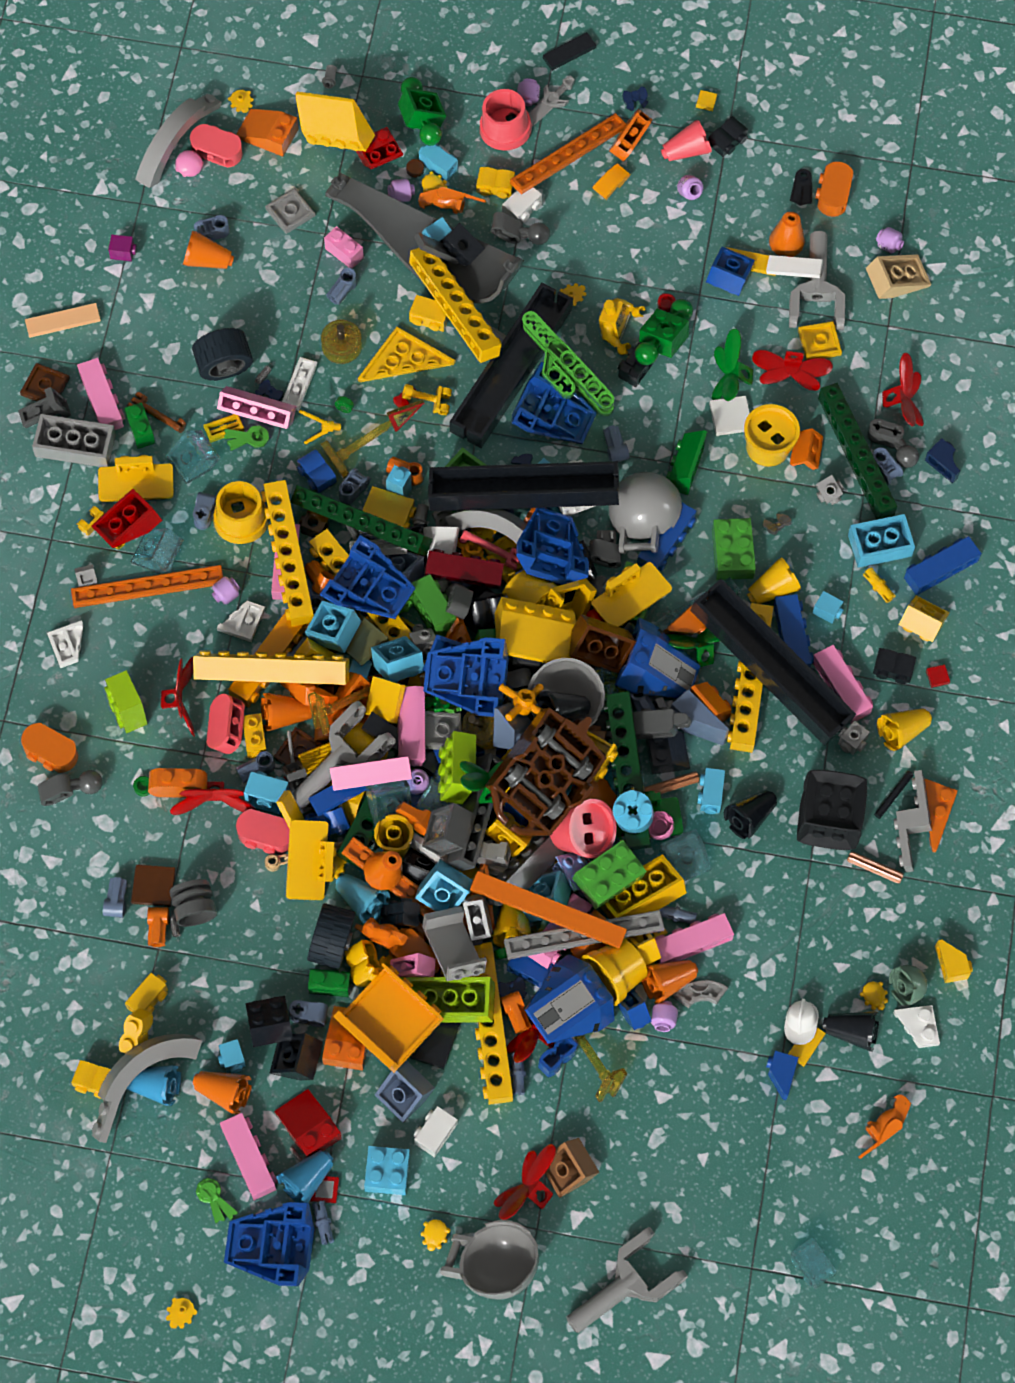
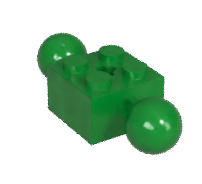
M408 77L401 84L402 96L398 102L399 109L406 126L412 129H420L419 136L421 141L425 145L434 146L442 138L440 127L446 118L445 111L437 93L423 91V85L418 78Z
M678 299L674 301L670 307V313L657 308L639 330L640 344L635 350L636 360L640 364H653L658 358V353L672 358L689 337V319L693 314V307L688 300Z

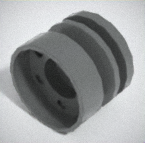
M204 879L190 880L177 884L170 889L172 905L176 907L174 914L177 925L184 927L196 926L209 922L217 916L214 900L210 899L213 895L210 890L209 881Z

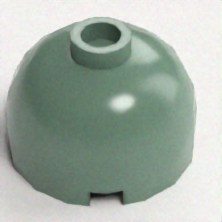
M902 965L891 970L889 984H893L894 990L891 992L897 1002L905 1006L922 1000L927 991V978L919 968L911 965Z

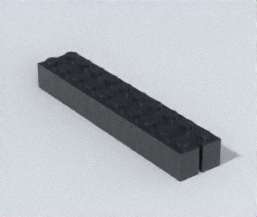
M541 282L502 341L500 355L489 361L450 420L451 433L462 439L467 437L468 442L482 449L544 354L543 350L524 331L523 315L528 311L537 313L550 329L557 334L573 309L572 297L559 291L556 303L554 302L556 289Z
M618 461L429 467L428 501L430 511L619 505Z
M722 579L709 588L708 592L706 591L694 601L690 611L824 746L853 720L856 713Z

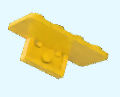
M148 455L115 458V466L100 467L98 469L99 501H119L132 489L144 500L171 499L174 496L172 464H154L153 457Z
M651 562L646 563L642 567H639L636 563L633 566L624 568L617 577H611L606 582L605 592L595 598L591 605L606 623L621 627L670 593L672 586Z
M292 820L290 822L286 897L288 899H324L325 882H332V877L335 875L333 858L336 856L334 842L328 841V823L326 821Z

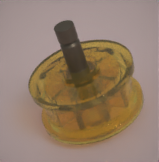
M335 320L327 324L322 331V351L328 360L337 364H346L359 356L362 349L361 332L354 323L348 320Z
M467 711L463 718L462 731L475 734L476 746L486 750L496 748L493 747L494 717L478 716Z

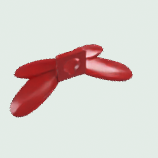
M766 350L755 351L752 355L755 365L767 371L760 376V382L768 385L781 382L791 376L802 387L811 391H817L820 388V383L814 377L825 376L833 368L832 363L825 358H814L802 362L804 353L786 351L784 359Z
M903 353L899 366L901 385L882 392L883 407L887 408L901 403L902 414L906 422L911 426H915V424L923 426L924 422L921 413L911 400L920 387L921 375L919 372L913 373L911 356L908 353ZM890 393L897 394L891 402L887 401Z
M193 657L188 660L184 668L181 658L178 666L176 687L161 691V708L177 707L180 718L182 719L183 715L188 729L195 737L193 724L182 702V690L186 687L194 673ZM169 694H174L175 700L172 703H166V697Z
M221 781L207 782V789L181 791L179 795L188 798L174 805L170 813L172 815L184 814L206 801H222L241 812L257 809L239 798V796L244 795L243 791L224 789V782Z
M530 1017L529 1021L532 1027L516 1036L506 1047L508 1053L515 1052L513 1060L516 1063L523 1062L531 1055L538 1039L549 1048H553L555 1042L547 1044Z
M553 1144L543 1148L538 1156L535 1151L527 1153L522 1166V1184L504 1191L494 1201L496 1207H502L498 1215L500 1219L505 1220L514 1216L520 1210L527 1197L537 1207L544 1209L553 1193L539 1179L545 1174L554 1160L556 1147ZM537 1190H544L545 1198L541 1202L537 1200Z

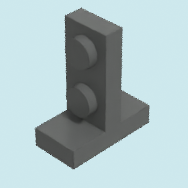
M52 387L45 389L46 398L18 410L22 425L25 428H29L37 424L40 414L51 416L60 414L64 418L70 417L71 413L67 400Z
M299 760L281 767L283 775L289 782V789L293 793L307 778L306 769ZM309 803L304 809L299 807L301 813H305L314 809L311 803Z

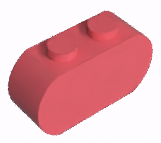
M207 124L198 125L192 130L190 134L191 149L202 159L227 168L233 167L241 161L243 152L238 135Z
M220 694L213 700L209 712L206 741L208 747L225 754H231L239 747L242 740L245 710L243 701L227 694Z
M253 809L244 811L238 817L236 822L238 838L247 848L263 849L268 854H284L288 851L290 829L284 818Z

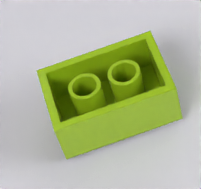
M127 670L105 679L107 685L104 687L107 694L106 697L112 712L116 716L120 729L124 727L127 734L147 725L142 702Z
M453 731L450 737H447L444 746H441L439 749L441 764L439 765L438 775L441 778L438 784V793H440V801L463 805L472 791L466 789L460 781L461 777L467 774L460 768V763L468 761L476 764V735Z

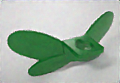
M738 329L729 331L725 342V350L721 346L716 347L714 350L716 363L725 375L720 379L712 392L713 400H718L722 395L725 401L734 399L739 391L738 379L748 385H752L753 369L738 362L741 350V334ZM742 370L747 371L748 379L741 373Z
M708 628L699 634L697 638L681 634H667L671 639L669 644L673 647L680 649L696 648L697 663L700 667L714 663V642L720 640ZM704 650L709 652V658L706 661L701 660Z
M468 761L460 763V768L467 773L460 779L462 785L470 791L484 789L478 799L479 803H493L492 797L485 798L486 795L491 793L485 785L503 761L496 764L489 773L474 763Z

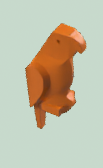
M440 187L420 193L418 202L419 206L425 209V206L434 204L442 209H452L457 214L463 212L466 198L486 203V200Z
M280 682L283 687L290 691L292 697L304 705L314 706L315 703L332 705L338 702L337 694L333 695L315 684Z
M405 802L401 803L395 811L396 814L404 816L417 833L425 836L431 811L427 809L419 810Z
M372 917L365 922L364 926L356 924L354 927L369 938L368 940L387 949H391V947L396 945H404L408 939L394 925L379 924Z
M901 1094L894 1096L896 1100L893 1108L883 1112L876 1122H867L868 1125L865 1127V1130L876 1143L859 1155V1159L902 1129L911 1106V1102L906 1096Z

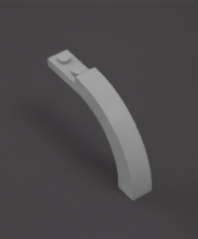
M206 94L197 100L189 98L178 106L166 119L151 141L135 180L148 188L158 184L164 167L181 137L199 119L219 109L222 102L216 99L215 96Z
M502 509L458 510L445 517L449 526L459 527V531L474 527L489 528L506 535L516 544L527 525L519 517Z
M188 1034L162 1035L144 1041L121 1057L109 1071L100 1087L98 1096L104 1101L99 1106V1116L97 1122L93 1125L92 1136L99 1142L107 1143L121 1098L129 1084L139 1073L154 1063L169 1058L180 1057L196 1060L202 1040Z

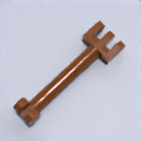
M140 392L135 394L137 398L133 397L131 399L132 403L129 402L126 405L129 407L133 404L142 403L145 412L174 430L182 433L185 429L186 424L183 419L179 418L176 422L146 404L148 398Z

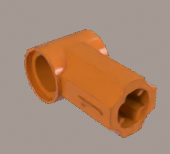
M394 456L388 461L386 472L390 473L394 465L407 468L411 474L418 473L417 475H411L412 485H420L423 482V470L419 463H409Z
M313 560L304 567L307 576L313 582L312 589L318 594L322 592L330 579H334V576L325 571L318 561Z
M148 907V946H165L166 926L169 924V908Z
M519 991L500 997L502 1008L505 1014L508 1015L515 1034L532 1027L524 1010V1002Z

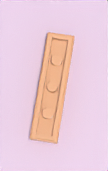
M96 303L25 319L29 338L101 321Z

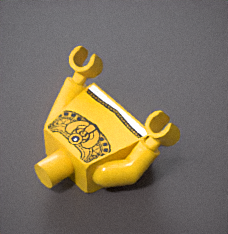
M608 299L604 303L599 317L602 339L606 340L613 347H617L620 355H625L628 353L627 350L631 348V345L629 343L621 344L620 341L631 315L630 312L635 318L644 317L640 314V311H645L646 309L643 306L633 307L632 303L624 299Z

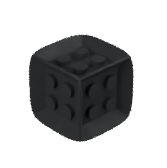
M810 770L804 781V791L800 802L797 841L810 846L828 849L854 850L859 843L864 822L867 779L855 774L837 771Z

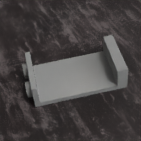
M462 906L424 914L422 927L447 981L478 976L485 973L486 957L479 958L463 924L464 910Z

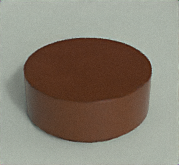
M418 159L410 160L406 165L407 174L414 178L420 177L424 173L423 162Z

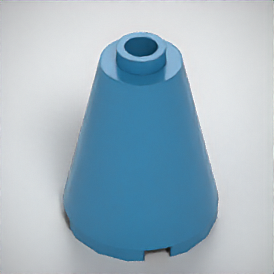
M174 1065L147 1067L133 1079L127 1090L165 1106H172L176 1101L173 1100L174 1095L179 1094L181 1072H178L176 1069L179 1067Z
M319 1150L279 1173L276 1179L279 1184L284 1183L285 1188L283 1190L292 1200L308 1203L332 1168L333 1157L327 1151L322 1152Z

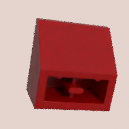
M388 127L374 132L375 137L366 152L356 151L363 165L370 169L403 156V152Z

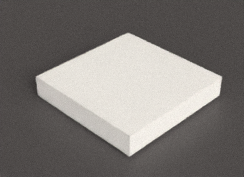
M746 396L735 397L731 401L718 399L709 402L716 436L744 432L745 420L750 414Z

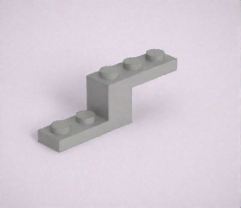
M922 770L914 771L915 778H912L913 790L917 789V796H914L916 808L896 811L897 818H894L895 830H899V837H896L897 847L901 848L902 855H899L900 867L904 866L906 873L914 871L909 834L932 831L925 779Z

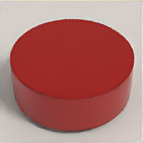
M662 294L658 298L657 306L660 310L670 312V307L676 299L671 294Z

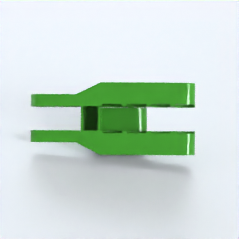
M533 311L526 312L522 318L523 329L545 353L542 376L563 398L569 399L573 397L576 388L602 416L611 415L614 410L613 394L537 313ZM556 371L560 374V377L557 380H553L549 376L550 373ZM562 380H563V384H564L566 387L571 386V388H570V391H571V392H568V391L563 392V391H564V387H563V385L561 384Z

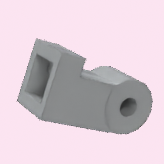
M482 842L477 863L508 867L512 852L508 842H500V844Z

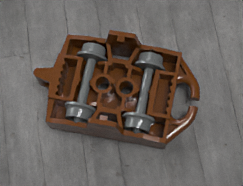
M551 708L541 709L486 783L485 787L491 791L494 811L501 823L505 825L509 821V818L503 811L505 803L510 804L528 820L526 827H519L513 823L509 828L512 832L521 836H550L573 807L581 805L591 793L594 786L590 782L607 759L587 735L592 722L591 717L578 718L571 722ZM553 759H554L555 762H556V767H555V768L552 767V760H553ZM541 775L545 778L544 784L541 783ZM569 785L574 786L570 793L567 795L565 791L569 787Z

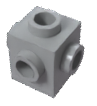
M832 475L815 485L819 491L816 495L821 503L825 502L826 505L829 503L834 505L841 501L840 497L843 496L842 491L844 488L839 480L835 481ZM832 489L834 493L828 494L827 490Z
M432 628L409 633L410 641L422 651L423 658L427 657V653L430 652L436 637Z
M854 721L849 728L844 727L838 735L840 737L838 744L844 752L854 755L857 751L861 752L867 744L865 741L870 732Z

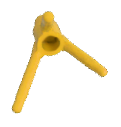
M299 410V413L321 423V432L304 441V444H308L322 435L328 434V432H333V430H341V423L323 420L306 411Z

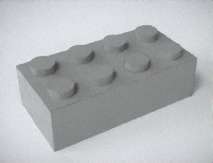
M40 414L32 445L34 455L39 458L108 467L116 437L114 425Z

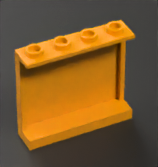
M382 963L381 966L384 969L343 1013L338 1010L333 1017L385 1066L395 1073L444 1019L440 1015L442 1011L434 1003L430 1006L426 1002L428 998L421 991L416 993L412 989L413 984L406 978L403 980L397 976L399 972L392 965L387 967Z

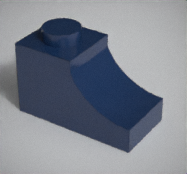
M941 438L927 452L925 461L951 483H954L960 473L953 460L956 449L950 442Z

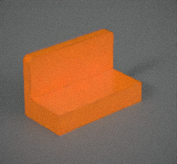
M813 428L800 431L799 438L792 449L790 465L805 464L812 470L818 469L823 436Z

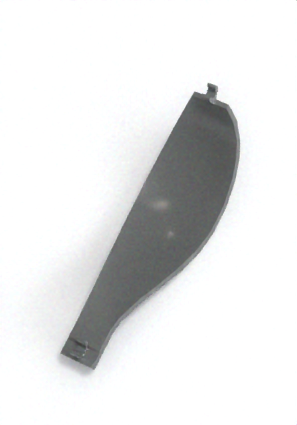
M342 173L337 177L335 176L331 181V186L325 192V196L354 210L378 234L400 261L419 278L409 263L410 251L419 248L414 236L418 232L422 234V231L436 222L437 219ZM476 239L485 249L468 266L460 263L456 265L443 259L441 261L447 265L451 275L455 276L457 283L464 289L469 300L471 299L473 303L481 304L492 301L508 286L519 271L524 260ZM459 242V248L465 250V244Z

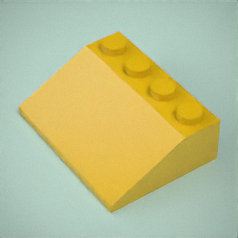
M296 92L301 130L308 143L366 152L375 134L354 99Z
M501 597L494 613L496 638L506 639L508 656L543 663L560 658H571L569 656L571 634L576 624L574 611Z

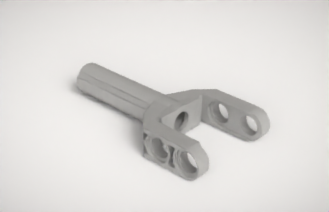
M814 231L810 234L809 258L823 259L820 278L809 277V281L800 284L791 291L789 328H796L798 325L800 299L802 301L831 302L833 300L835 301L836 330H844L845 294L837 286L827 282L828 235L826 232Z
M357 701L351 704L330 726L329 742L331 754L292 793L298 807L304 809L310 803L308 798L321 792L332 780L330 767L380 760L394 746L395 738L390 733H384L379 735L359 755L343 739L364 717L366 707L361 702Z
M651 1227L646 1228L619 1248L615 1280L566 1316L567 1322L575 1332L580 1333L626 1297L658 1302L689 1277L684 1270L674 1272L652 1290L648 1291V1286L629 1261H625L649 1243L650 1239L655 1235Z

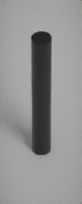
M906 772L874 813L875 817L880 819L914 776L912 772Z

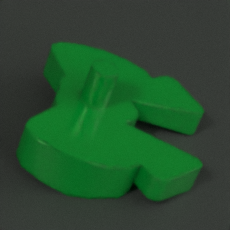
M429 695L425 699V710L434 705V712L436 713L448 709L452 704Z

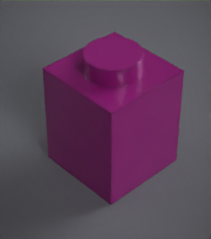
M111 234L108 249L110 259L132 262V257L137 252V244H134L133 237Z

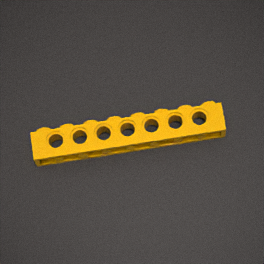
M420 248L411 250L410 265L478 361L482 363L498 357L502 347L500 339L494 335L491 326L487 325L482 314L476 310L473 301L469 300L466 296L464 289L459 286L455 276L451 275L447 265L439 257L422 251Z
M286 480L263 484L264 491H261L262 501L267 502V508H264L265 516L271 522L268 525L269 535L274 537V541H271L273 553L277 552L278 558H274L276 569L281 571V575H278L279 584L284 586L285 590L281 594L283 604L287 603L288 609H285L287 621L291 620L292 627L309 624L314 614ZM275 501L281 502L280 504H277V505L272 504V503L275 502ZM277 518H284L283 521H276ZM283 534L287 535L286 538H280L279 536ZM285 551L291 552L289 555L283 554ZM288 568L295 569L292 572L286 571ZM292 585L298 586L296 589L289 588ZM295 602H301V603H302V604L299 605V606H294V605H293Z
M328 529L309 541L311 555L315 559L318 557L323 569L327 572L329 571L335 577L340 570L335 567L345 563L349 557L347 552ZM328 551L332 552L330 555H324ZM363 612L365 618L386 635L389 641L404 636L410 640L409 633L412 632L399 616L396 619ZM382 619H387V620H388V621H387L386 623H384V624L379 623ZM393 633H399L397 637H391Z
M751 603L750 608L771 628L774 606ZM738 661L737 672H740V678H736L734 688L738 690L737 696H733L732 707H735V713H731L729 724L733 725L732 731H728L727 742H730L731 750L753 753L763 683L741 661ZM746 675H752L754 679H748ZM749 692L752 696L746 697L743 693ZM741 710H747L749 714H743ZM744 727L747 731L741 732L738 728Z
M486 942L474 946L479 958L486 957L487 959L485 973L470 977H491L495 982L494 1024L487 1027L483 1022H478V1028H475L476 1040H480L481 1047L477 1048L479 1060L483 1059V1067H480L481 1079H485L486 1086L483 1087L484 1099H488V1104L491 1105L513 1102V1093L492 942ZM488 1039H494L496 1044L488 1046L485 1042ZM496 1058L499 1063L493 1066L488 1063V1060ZM497 1077L502 1082L499 1085H493L491 1079Z

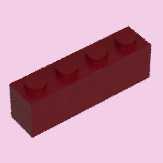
M433 549V551L428 553L425 576L430 574L432 578L500 589L504 563H500L501 561L498 559H489L487 561L482 560L480 556L471 555V557H464L463 554L458 552L446 554L443 550Z

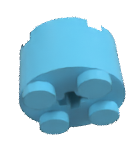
M629 790L622 793L613 805L614 818L618 826L627 833L644 832L653 822L654 809L651 801L645 794L639 791ZM631 809H633V810L636 809L637 814H636V815L631 814V813H630V810H631Z

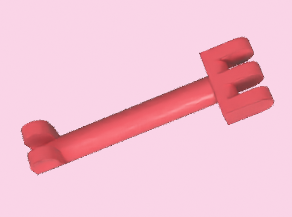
M463 530L459 539L460 543L466 544L469 540L505 558L504 565L517 570V564L520 561L516 557V548L512 547L510 552Z

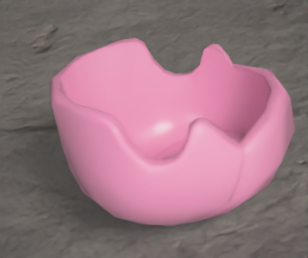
M191 150L180 153L175 161V169L183 177H194L203 168L202 158Z
M655 811L653 822L649 827L650 837L654 840L667 839L674 830L673 818L664 811Z

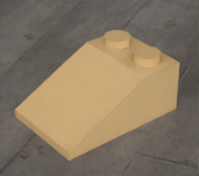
M918 254L877 256L866 267V271L879 299L895 298L931 286Z

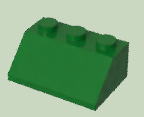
M707 431L685 433L683 439L678 440L676 447L678 454L677 456L673 455L670 465L673 468L672 471H668L666 478L675 485L679 493L689 495L704 450Z

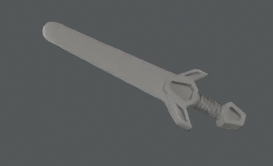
M568 76L563 79L562 85L555 92H549L548 85L543 88L544 98L529 113L532 127L553 108L565 107L569 103V100H561L559 97L566 90L572 89L575 83L573 77Z

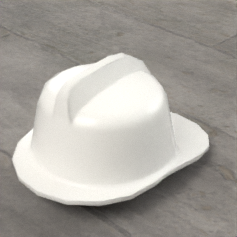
M803 998L789 1007L784 1026L787 1039L796 1045H804L814 1038L819 1018L816 1006Z

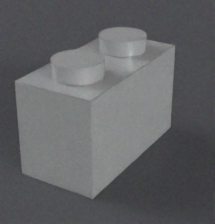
M480 894L466 896L463 906L471 941L491 938L493 928L486 897Z

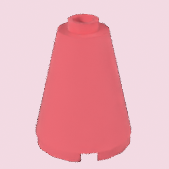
M699 120L693 121L662 145L663 149H661L663 158H668L669 161L712 152L710 143L707 141L705 131Z

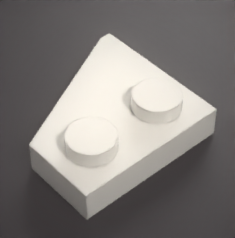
M246 601L240 606L239 610L229 615L230 618L217 626V631L252 642L265 612V606Z
M82 620L47 633L60 668L79 662L83 633Z
M932 1005L894 1010V1016L898 1017L904 1025L906 1032L913 1037V1041L919 1048L939 1046L940 1041Z

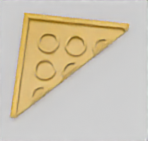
M396 326L360 374L358 381L365 382L451 366L455 364V359Z

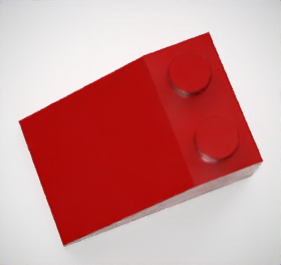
M132 489L91 527L112 548H115L149 533L163 520Z
M309 1089L274 1111L305 1158L319 1150L323 1152L342 1139L341 1132Z

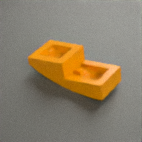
M617 163L592 188L607 200L617 187L620 188L631 174Z

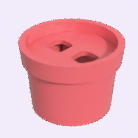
M499 89L493 91L483 102L479 131L481 138L488 146L497 150H513L522 146L531 135L532 122L526 110L525 102L522 96L513 90ZM510 114H514L516 116V118H514L511 121H507L505 119Z
M587 799L581 805L573 807L564 820L550 835L553 844L561 851L575 853L586 858H597L612 847L616 838V820L612 810L606 803L598 799Z

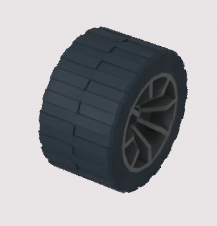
M223 328L209 332L197 339L192 346L199 374L205 380L218 381L239 375L250 368L253 363L244 331L238 328Z
M327 903L322 905L309 948L308 961L340 969L344 953L348 951L353 932H351L356 914L355 911Z

